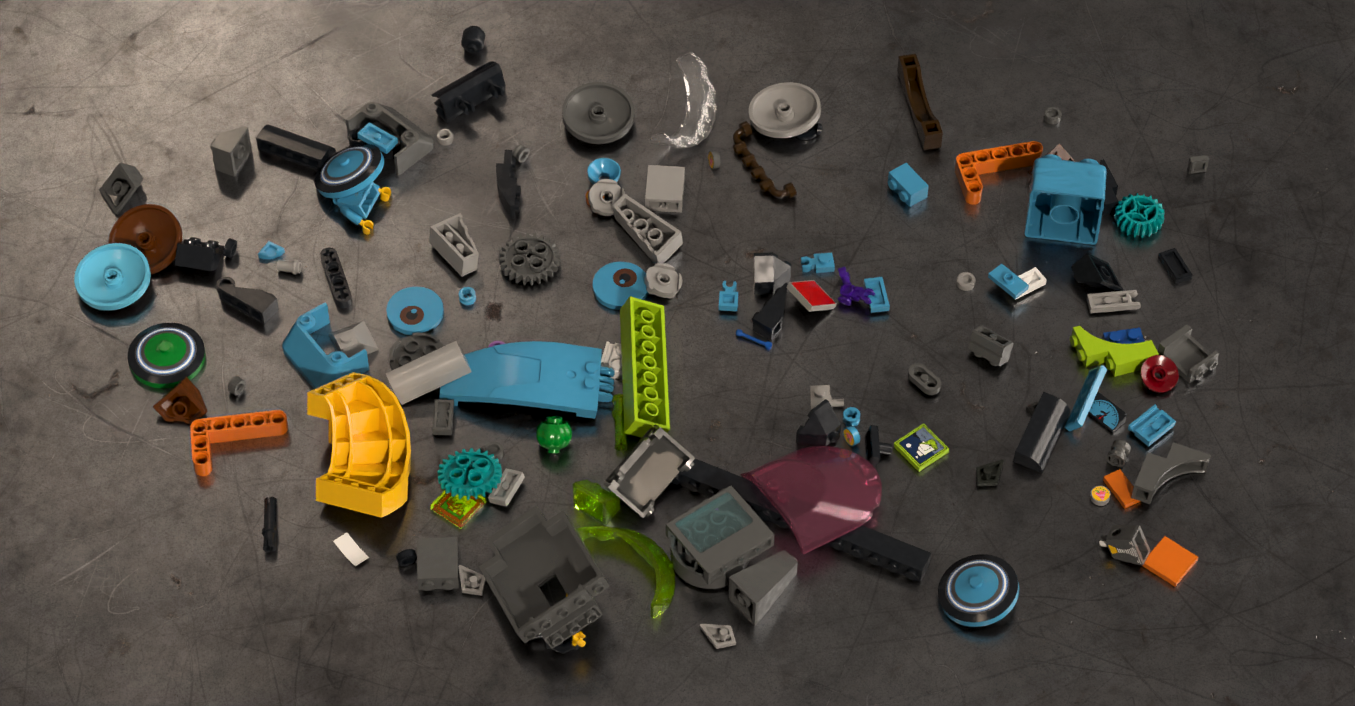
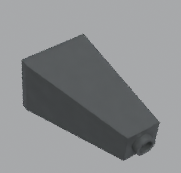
M783 550L729 577V600L754 626L760 622L796 576L797 559L786 550Z

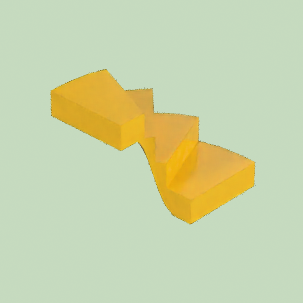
M355 372L307 392V415L329 420V443L332 444L331 464L328 473L316 478V501L380 518L400 508L408 500L411 448L410 432L405 413L396 395L383 382L371 376Z

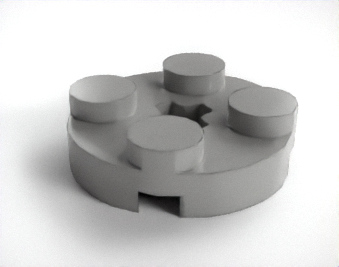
M601 179L591 187L588 201L594 213L604 216L614 215L613 205L625 194L624 189L617 185L616 181ZM605 194H608V197H611L612 199H610L609 201H605V199H603V196Z
M656 263L653 267L650 266L645 274L646 290L648 293L659 297L674 298L682 286V276L680 273L678 275L675 272L676 268L666 263Z

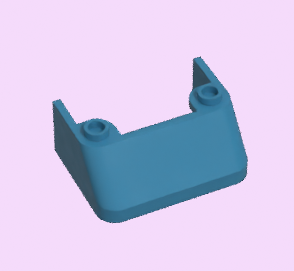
M326 302L299 316L282 344L284 354L313 389L352 372L363 374L369 370L368 356L365 349L349 358L341 351H335L326 355L311 337V333L330 323Z

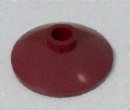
M1151 356L1141 367L1140 374L1143 383L1154 392L1164 393L1170 391L1177 384L1179 378L1177 366L1166 356ZM1155 373L1160 374L1161 378H1156Z

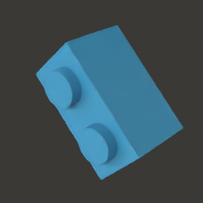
M907 163L889 172L887 182L889 188L894 190L909 207L928 197L929 185Z

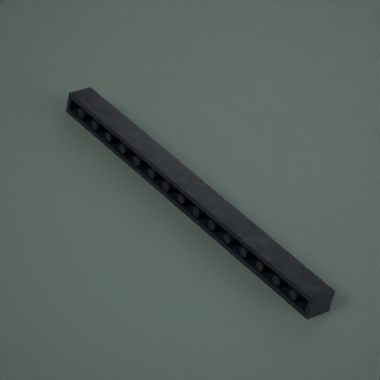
M698 459L693 460L694 465L689 471L679 472L671 481L675 485H681L692 492H698L708 498L716 495L719 490L732 486L762 520L770 521L781 528L795 531L799 535L810 537L816 542L825 543L836 550H842L856 558L867 560L873 565L887 568L891 572H897L910 580L921 582L930 565L931 553ZM734 499L725 504L738 508L745 513Z

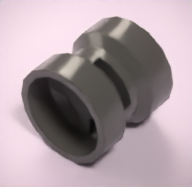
M1123 440L1113 441L1111 451H1109L1106 457L1107 462L1114 467H1123L1127 460L1126 457L1131 451V446Z

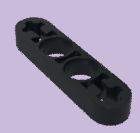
M331 247L324 248L320 253L321 262L335 304L339 308H347L352 304V295L337 251ZM329 255H330V257H332V261H331V262H329V259H328V257H327V256H329ZM332 268H337L339 270L336 273L329 272V270ZM342 282L343 286L335 287L334 284ZM343 293L346 300H342L340 294Z

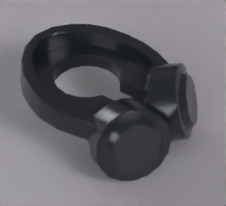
M819 119L809 133L797 135L795 138L806 141L820 136L823 127L819 123Z

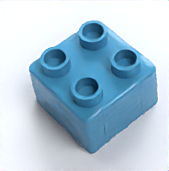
M1053 154L1035 159L1030 182L1025 236L1095 245L1098 241L1105 202L1106 167L1093 159H1083L1075 162L1062 160L1059 156Z

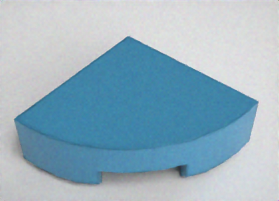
M268 241L260 250L258 256L262 259H275L283 255L285 250L283 247Z

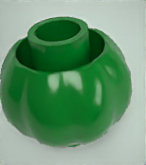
M549 416L547 421H542L538 425L536 439L542 447L548 449V453H560V449L567 447L571 442L572 429L567 422L562 421V417Z

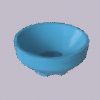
M599 158L589 164L587 174L592 184L597 183L601 176H607L609 179L617 182L620 178L621 169L616 161L609 158Z

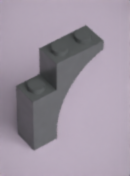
M1174 442L1167 458L1147 453L1134 484L1131 498L1150 504L1156 491L1168 480L1187 473H1206L1211 454Z

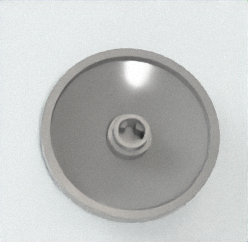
M794 82L778 83L764 88L754 96L749 105V118L752 126L761 134L773 138H789L800 135L811 129L821 115V104L817 93L806 85Z

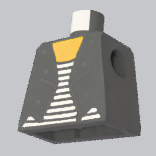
M1113 525L1108 535L1102 534L1099 539L1100 546L1108 547L1114 559L1137 565H1144L1151 551L1140 525Z

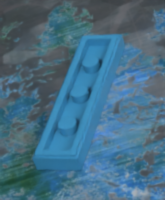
M1103 365L1089 370L1065 425L1069 432L1083 426L1107 371V368Z

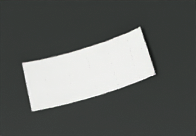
M348 533L333 541L354 566L369 558Z

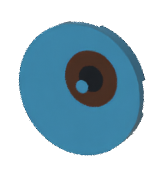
M613 262L603 266L593 278V292L596 299L602 305L615 310H620L629 297L645 300L648 295L647 286L644 281L646 273L639 266L629 262Z
M408 287L398 291L390 298L386 308L387 318L393 328L406 335L435 329L442 321L444 315L441 298L434 291L424 287Z

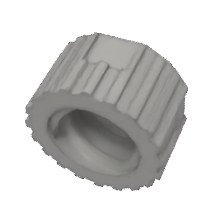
M442 129L437 132L436 137L440 145H450L453 142V134L449 129Z

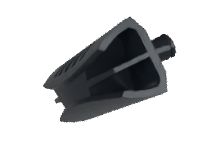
M490 61L431 95L432 97L439 98L434 102L438 106L435 111L447 123L462 113L469 115L468 111L473 113L475 110L474 106L481 104V102L488 100L490 97L494 96L499 99L498 95H504L506 85L499 64Z

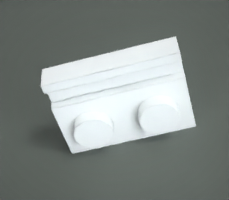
M607 341L601 358V367L614 369L615 375L610 378L622 380L621 344H610Z

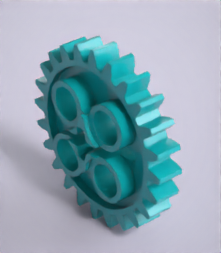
M470 448L469 452H466L465 449H462V453L455 451V456L449 454L448 460L443 459V464H439V470L437 471L438 482L441 484V489H445L446 494L451 492L452 497L458 494L459 499L466 496L467 500L470 499V496H474L477 499L479 494L485 497V492L492 493V488L497 489V483H501L500 478L502 477L499 459H494V454L488 456V451L481 453V449L473 452V448Z

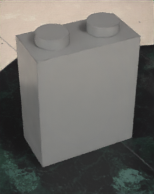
M648 165L645 207L650 211L682 213L685 167Z

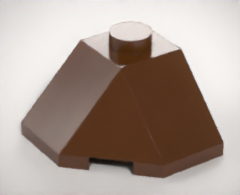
M187 377L175 385L153 406L162 418L169 422L182 421L191 424L194 420L201 418L208 412L200 391Z

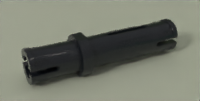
M275 497L264 499V528L262 529V535L264 537L263 550L265 552L276 550L278 530L276 529L277 499Z

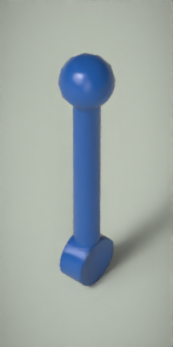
M737 329L735 332L737 336H743L757 342L767 350L772 348V343L769 341H761L743 333L741 329Z

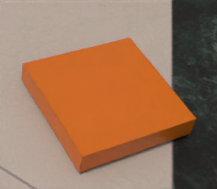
M1164 536L1148 555L1142 566L1176 587L1198 561V556Z

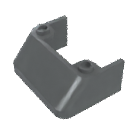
M376 102L365 104L346 119L348 139L350 131L362 129L367 123L373 124L375 121L380 122L401 138V142L405 147L394 155L397 176H400L434 148V140L430 135L395 109Z

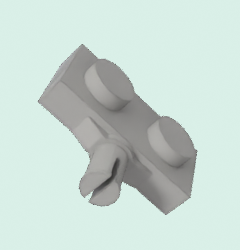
M830 385L810 386L811 410L825 399L829 401L832 408L844 407V398L832 399Z
M506 468L500 478L501 483H497V489L493 488L492 493H490L488 497L489 502L507 507L525 478L523 472Z

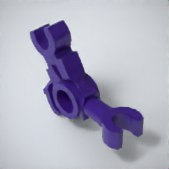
M846 267L838 268L843 283L840 289L841 296L837 298L838 301L850 306L851 300L857 302L863 300L865 304H871L872 302L867 296H875L874 291L871 288L864 290L863 287L852 285L849 280L850 274L847 272Z

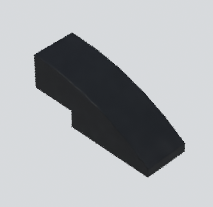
M1103 159L1100 160V165L1106 167L1107 175L1102 216L1114 214L1119 201L1116 197L1118 185Z

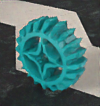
M1136 192L1134 196L1130 193L1127 197L1123 196L1121 201L1118 202V206H1116L1114 211V219L1117 227H1121V232L1127 231V236L1133 234L1134 238L1137 235L1143 238L1144 235L1150 237L1151 234H1156L1161 229L1165 219V212L1162 209V204L1158 203V199L1152 200V195L1146 197L1145 193L1138 195Z

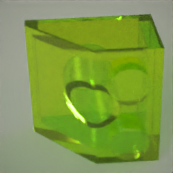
M589 480L574 482V507L607 525L620 510V498L613 492H608L599 484L592 483Z

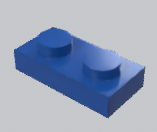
M1140 327L1104 332L1102 336L1103 340L1113 343L1132 344L1145 342Z

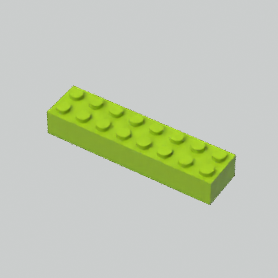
M629 297L620 308L624 433L642 438L655 424L667 433L670 430L665 314L663 305Z

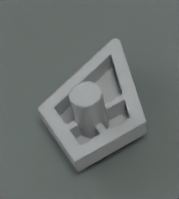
M459 565L462 593L482 596L486 581L484 575Z
M700 624L701 630L716 649L736 645L730 625Z

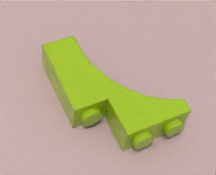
M1081 326L1073 327L1072 335L1070 336V343L1076 348L1078 359L1083 362L1085 368L1106 363L1107 369L1111 370L1114 377L1139 371L1149 357L1159 355L1152 340L1132 344L1113 343L1091 335Z

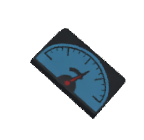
M1097 392L1088 412L1092 418L1112 433L1126 422L1127 414L1099 392Z

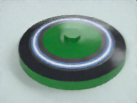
M161 323L143 330L134 338L128 349V363L132 374L141 383L154 388H173L185 377L192 380L202 369L206 357L204 343L199 334L192 328L178 323Z

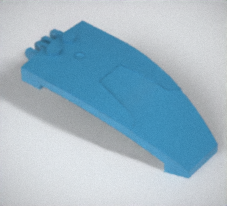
M542 341L507 343L465 354L471 373L441 386L439 399L454 400V406H458V401L511 404L574 412L578 417L595 419L598 401L611 402L613 400V395L610 393L614 390V380L610 377L615 375V370L601 367L602 349Z

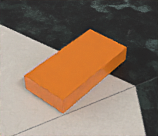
M1121 469L1103 477L1104 483L1124 509L1141 502L1131 498L1134 486Z

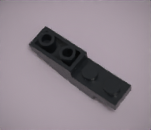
M505 150L504 163H496L497 189L504 209L511 218H515L516 211H519L520 201L517 200V197L521 195V186L517 185L515 171H512V168H516V157H513L512 150Z

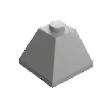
M364 321L328 333L336 351L345 353L348 358L364 349L367 351V354L378 351V347Z

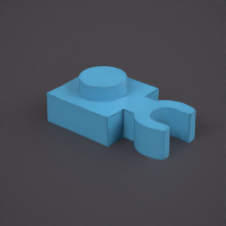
M832 252L814 254L813 258L801 257V264H808L802 265V272H809L812 269H815L816 273L834 272L835 270Z
M723 281V291L719 293L718 310L737 311L739 293L736 292L737 283L734 281L733 286L728 287L726 286V281Z

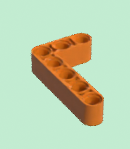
M1030 141L959 154L956 157L955 174L965 201L971 205L980 203L983 185L979 175L1033 166L1035 159L1042 158V144L1037 141Z
M281 410L194 420L190 425L195 473L199 476H207L211 473V443L284 435L288 431L286 413Z

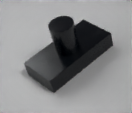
M870 425L865 434L867 468L875 469L880 460V454H891L892 444L879 442L878 426Z

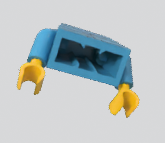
M374 182L352 195L333 198V203L338 205L340 212L356 225L360 224L363 233L366 235L370 234V230L366 227L373 229V222L362 219L368 217L379 194L380 199L384 202L389 201L391 196L389 187L381 189Z

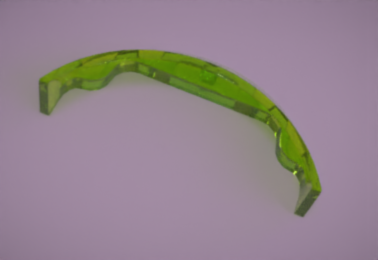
M586 526L576 528L582 540L589 537H595L601 541H606L613 537L623 538L655 570L656 590L651 603V617L654 619L669 608L675 589L674 569L665 551L655 541L637 531L621 527Z

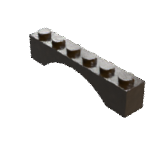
M917 55L899 56L897 71L923 150L941 148L943 132L939 120L933 115L929 106Z

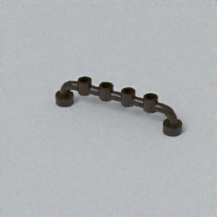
M745 121L739 124V129L733 134V141L735 143L733 149L736 155L742 153L744 157L741 159L746 168L752 167L750 172L753 179L760 178L761 182H759L761 190L763 192L769 191L775 197L787 196L790 199L797 196L796 189L791 182L783 186L784 190H777L774 187L772 180L766 176L763 167L759 166L754 155L747 149L745 142L740 139L741 135L747 137L752 134L749 123Z

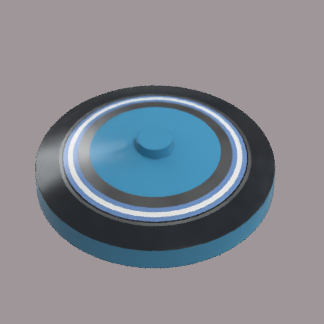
M362 143L346 147L333 154L325 161L322 167H319L314 179L315 186L319 193L327 198H342L357 193L378 177L384 166V156L380 149L372 144Z
M988 554L971 555L958 560L945 571L938 586V598L944 613L954 622L969 627L986 626L1001 620L1013 609L1019 596V582L1014 569L1005 560Z

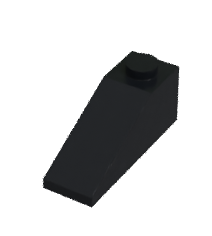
M224 285L218 287L222 301L264 325L279 310L277 298L272 293H267L260 289Z

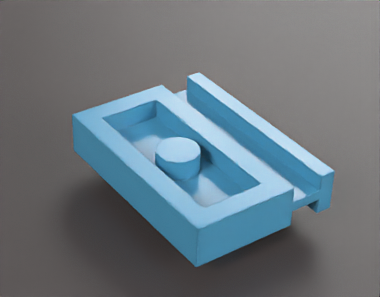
M1155 404L1129 424L1128 430L1134 432V435L1149 447L1173 428L1176 421L1162 409L1159 410Z

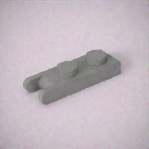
M1137 290L1087 294L1090 313L1135 310L1141 307L1140 302H1132L1131 299L1138 295Z

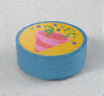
M854 426L844 428L843 435L850 446L860 443L859 432Z

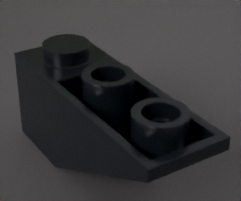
M786 282L781 288L776 289L773 297L767 300L760 312H756L752 318L753 331L770 341L781 331L787 299L786 287L788 285Z

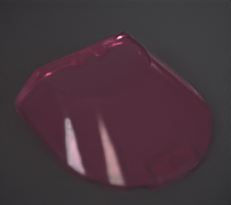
M813 446L798 449L740 474L741 477L752 481L783 516L792 529L802 554H806L866 523L873 516L872 512L874 509L879 507L882 497L881 479L873 465L862 456L838 447Z

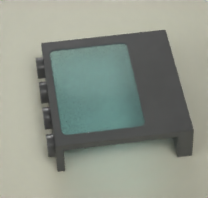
M732 486L719 490L716 495L704 499L699 505L687 509L684 514L670 519L666 524V536L668 538L672 535L675 536L704 570V581L708 585L774 546V533Z

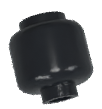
M478 26L466 28L462 35V47L469 53L481 51L485 42L484 31Z

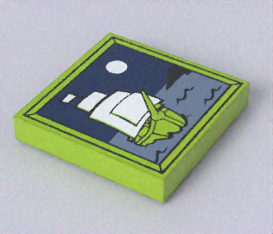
M925 424L920 425L894 442V448L918 472L949 453V448Z

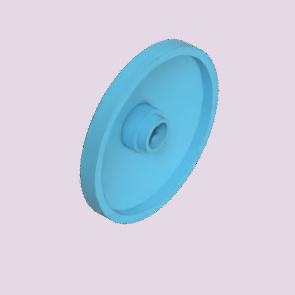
M112 243L92 250L80 261L75 271L74 282L80 298L87 305L99 310H117L131 305L145 293L150 283L151 271L146 257L140 250L131 245Z

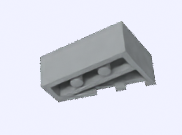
M461 213L430 226L429 243L461 277L477 270L479 253L472 237L470 238L467 226L463 223Z

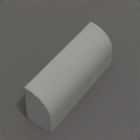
M454 341L386 373L396 397L401 405L471 373V369L457 341Z

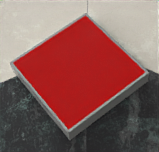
M814 280L789 282L786 287L809 312L831 310L837 305Z

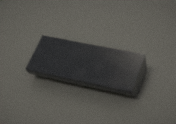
M269 124L265 125L256 137L259 150L315 170L322 167L325 161L336 153L334 147Z
M1043 392L1015 451L1013 462L1043 473L1070 414V409L1063 400Z

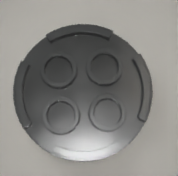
M412 333V335L401 340L398 339L393 344L389 354L391 369L394 370L444 345L437 337L428 333Z

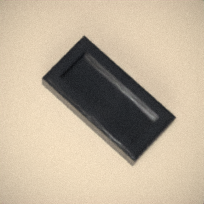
M1176 248L1158 254L1159 260L1175 284L1192 279L1193 274Z

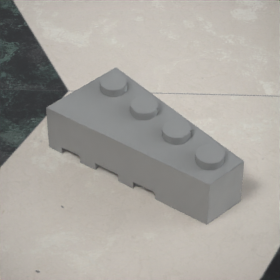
M624 194L613 205L615 219L654 264L665 263L683 244L680 230L628 195Z

